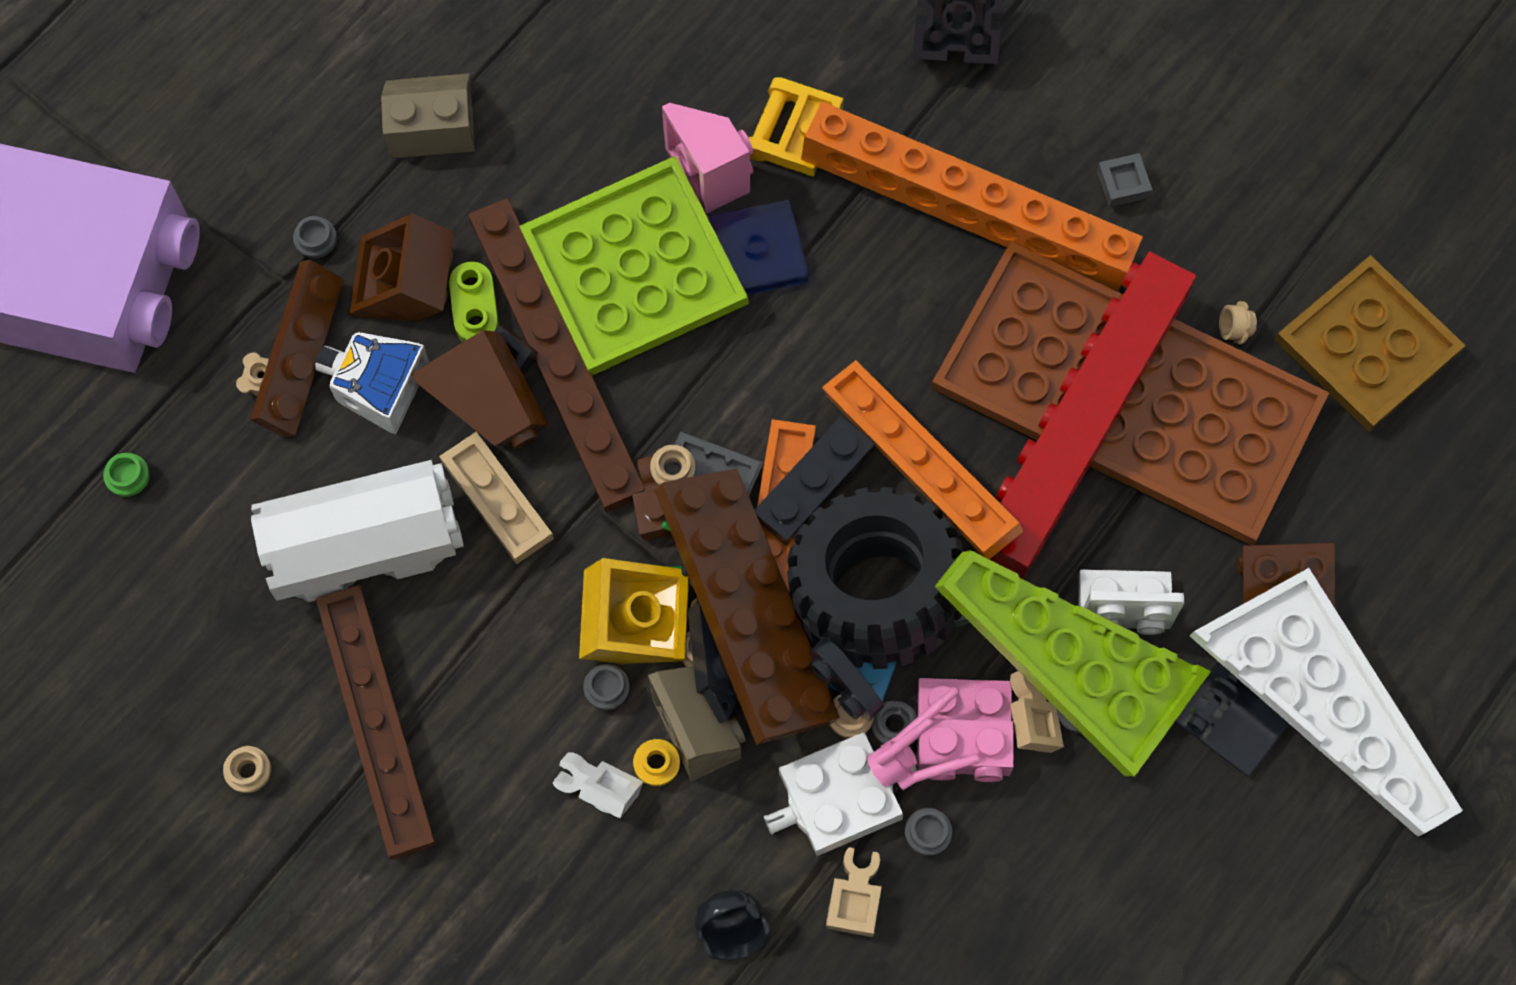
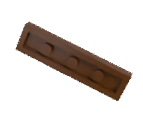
M312 260L302 261L299 264L250 417L251 421L285 438L296 435L316 371V360L324 345L344 278Z

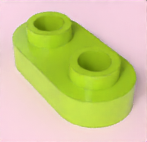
M478 262L460 264L450 275L449 287L454 327L461 342H464L482 330L495 331L499 326L494 282L489 269ZM474 277L478 279L474 285L464 284L467 278ZM474 316L483 318L477 325L468 323Z

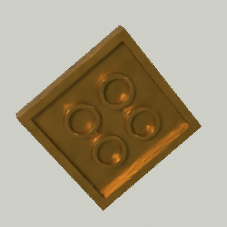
M1371 255L1282 329L1275 338V341L1368 432L1374 429L1458 356L1466 346Z

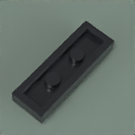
M840 416L755 509L760 524L787 546L794 539L800 526L810 521L809 515L818 507H823L874 451L875 443Z

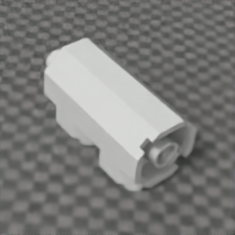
M432 460L253 504L251 509L254 515H251V523L258 556L262 567L266 566L268 571L273 570L274 576L266 578V581L276 601L296 596L311 602L315 601L316 598L345 590L353 585L356 580L380 574L391 575L396 579L433 571L435 566L442 562L444 558L456 555V548L464 547L459 524L455 519L452 508L454 502L450 486L445 477L442 463L433 465Z

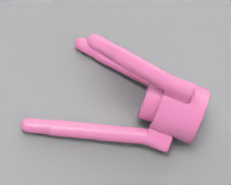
M956 687L951 688L897 736L867 756V761L873 774L884 787L888 788L897 782L901 789L905 790L918 781L963 769L980 762L978 755H971L915 772L911 768L917 764V760L909 745L932 727V718L959 694V690Z

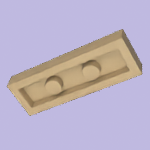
M477 432L439 456L444 467L516 564L554 539L552 532Z

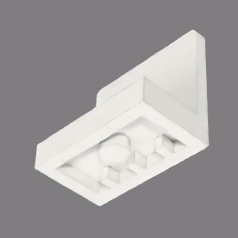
M1080 570L1078 574V605L1124 628H1136L1140 634L1156 635L1165 632V629H1170L1184 605V594L1172 593L1171 572Z

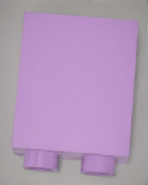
M0 144V343L136 373L145 345L157 348L161 346L168 334L172 318V303L170 297L164 295L173 268L188 269L195 258L199 244V223L195 218L188 217L171 182Z

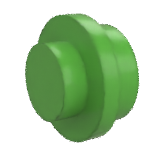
M121 453L113 456L108 461L103 477L106 486L113 494L121 497H130L140 493L146 487L150 478V471L148 465L140 456L133 453Z

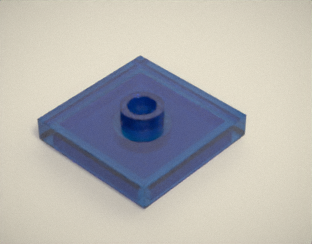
M789 199L707 216L746 295L808 282V271Z

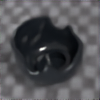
M727 890L714 893L699 905L694 919L697 940L702 942L706 954L712 959L733 961L749 957L761 950L770 938V928L762 904L752 894L745 893L742 890Z

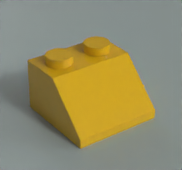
M602 558L586 568L583 579L579 659L616 664L685 660L688 577L682 575V569Z

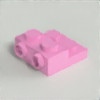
M919 678L918 716L951 688L956 687L959 690V694L932 718V727L917 739V771L959 758L978 755L980 762L929 779L944 781L955 779L956 774L974 775V779L977 781L998 782L1003 780V776H1010L1013 769V721L1010 705L1012 703L1011 682Z

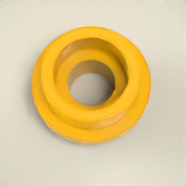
M652 739L646 741L637 749L633 759V766L636 775L645 784L663 786L671 782L678 774L680 758L676 748L671 743L661 739ZM655 754L665 758V764L658 769L651 768L648 765L649 758Z

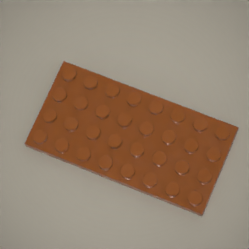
M1010 241L932 381L931 389L1038 440L1044 430L1038 427L1044 412L1050 403L1056 406L1059 405L1065 394L1059 390L1071 367L1077 370L1080 369L1086 359L1080 355L1086 341L1092 332L1100 335L1106 325V322L1102 321L1101 318L1113 297L1121 300L1123 294ZM1175 319L1090 467L1249 545H1254L1329 392Z

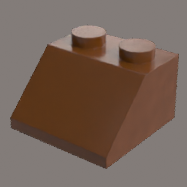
M411 213L361 236L349 314L362 318L417 322L442 312L448 295L446 286L449 266L453 259L452 243L454 232Z

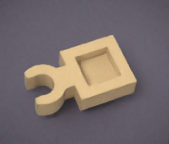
M1019 671L1011 674V687L1019 698L1018 701L1010 704L1018 748L1048 753L1063 748L1057 708L1050 702H1047L1046 698Z
M849 847L845 852L843 861L844 870L849 879L847 881L834 878L826 929L873 937L882 887L869 885L868 881L876 875L879 869L880 856L878 852H873L871 864L867 868L861 869L854 865V848Z

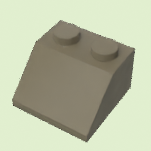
M469 73L387 80L385 82L381 95L383 136L391 159L475 151Z
M694 666L657 671L648 675L652 700L691 782L741 759L740 743L746 740L736 717L732 716L723 723L718 722L705 696L696 691Z

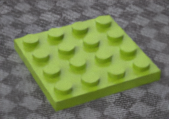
M676 156L519 226L591 376L749 304L748 297Z

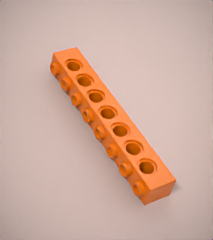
M821 101L804 137L800 159L1005 247H1008L1010 241L1117 292L1143 236L823 101Z

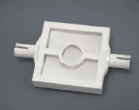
M864 732L779 768V774L788 792L789 806L764 816L771 835L797 823L798 827L808 836L816 856H819L903 820V813L893 794V785L888 788L884 787L877 780L868 764L867 756L873 753V749ZM916 766L911 767L913 772L917 771Z

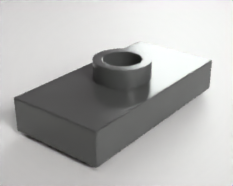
M680 431L675 445L686 448L692 454L695 460L694 476L737 468L749 498L751 497L763 470V462ZM672 462L667 464L664 470L668 474L675 475L681 471V466L678 463Z

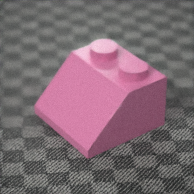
M673 103L662 106L665 148L670 157H677L705 214L750 193V175L753 174L750 154L753 153V148L743 130L736 131L728 117Z

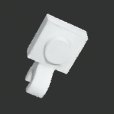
M571 752L564 756L559 766L569 770L573 776L562 771L553 782V785L562 792L572 793L581 790L578 798L594 805L598 810L610 813L618 818L622 817L638 797L643 781L603 761L598 767H595L578 754Z

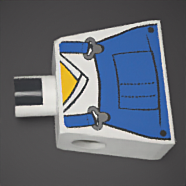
M358 332L352 336L345 352L323 346L318 354L315 368L317 371L333 376L329 387L337 402L388 432L397 434L419 387L412 373L430 362L425 347L422 344Z

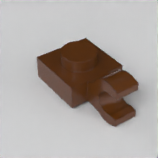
M653 455L637 459L645 491L632 494L639 535L644 541L672 534L671 531L662 528V522L666 521V518L654 491L659 485L651 475L650 463Z

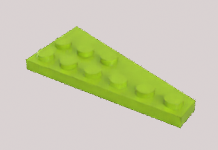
M971 550L962 552L935 585V588L1124 776L1135 777L1211 672L1200 665H1192L1178 658V654L1166 648H1158L1140 639L1138 634L1080 605L1075 606L1059 598V594L1045 587L1039 588L1019 578L1017 573Z

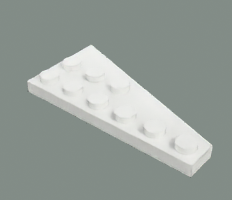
M1309 568L1189 635L1416 836L1425 834L1463 811Z

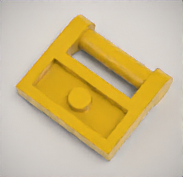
M774 78L768 89L770 98L753 137H749L753 148L750 159L758 162L766 160L814 177L817 167L800 160L804 137L821 101L842 109L843 98L784 78ZM785 102H795V107L779 144L769 142Z

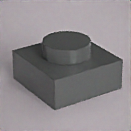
M1140 153L1099 162L1097 173L1109 207L1150 198L1152 187Z

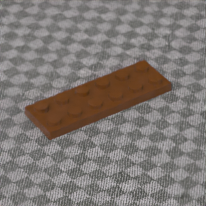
M738 469L663 482L654 491L756 745L830 725L838 720L840 716L827 685L809 667V663L813 661L809 654L812 648L797 616L789 592Z

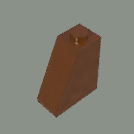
M482 330L412 373L417 384L494 446H513L514 450L520 449L534 442L538 438L536 432L548 425L501 332Z

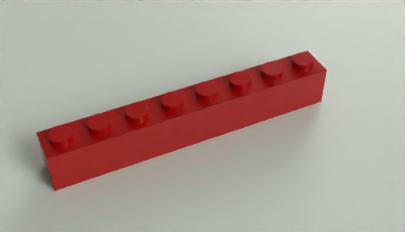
M1150 251L1141 265L1135 262L1131 265L1122 282V286L1127 288L1121 300L1113 297L1101 318L1102 321L1106 322L1105 327L1100 335L1092 332L1080 354L1086 358L1079 370L1071 367L1059 390L1065 393L1058 406L1053 403L1049 404L1038 427L1044 429L1037 442L1031 439L1027 441L1017 460V463L1022 465L1015 479L1010 476L1005 478L995 497L1020 523L1023 532L989 560L1017 573L1019 578L1025 579L1188 298L1197 275Z

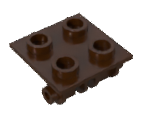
M1335 543L1242 545V556L1237 557V572L1239 575H1243V604L1309 568L1335 608Z

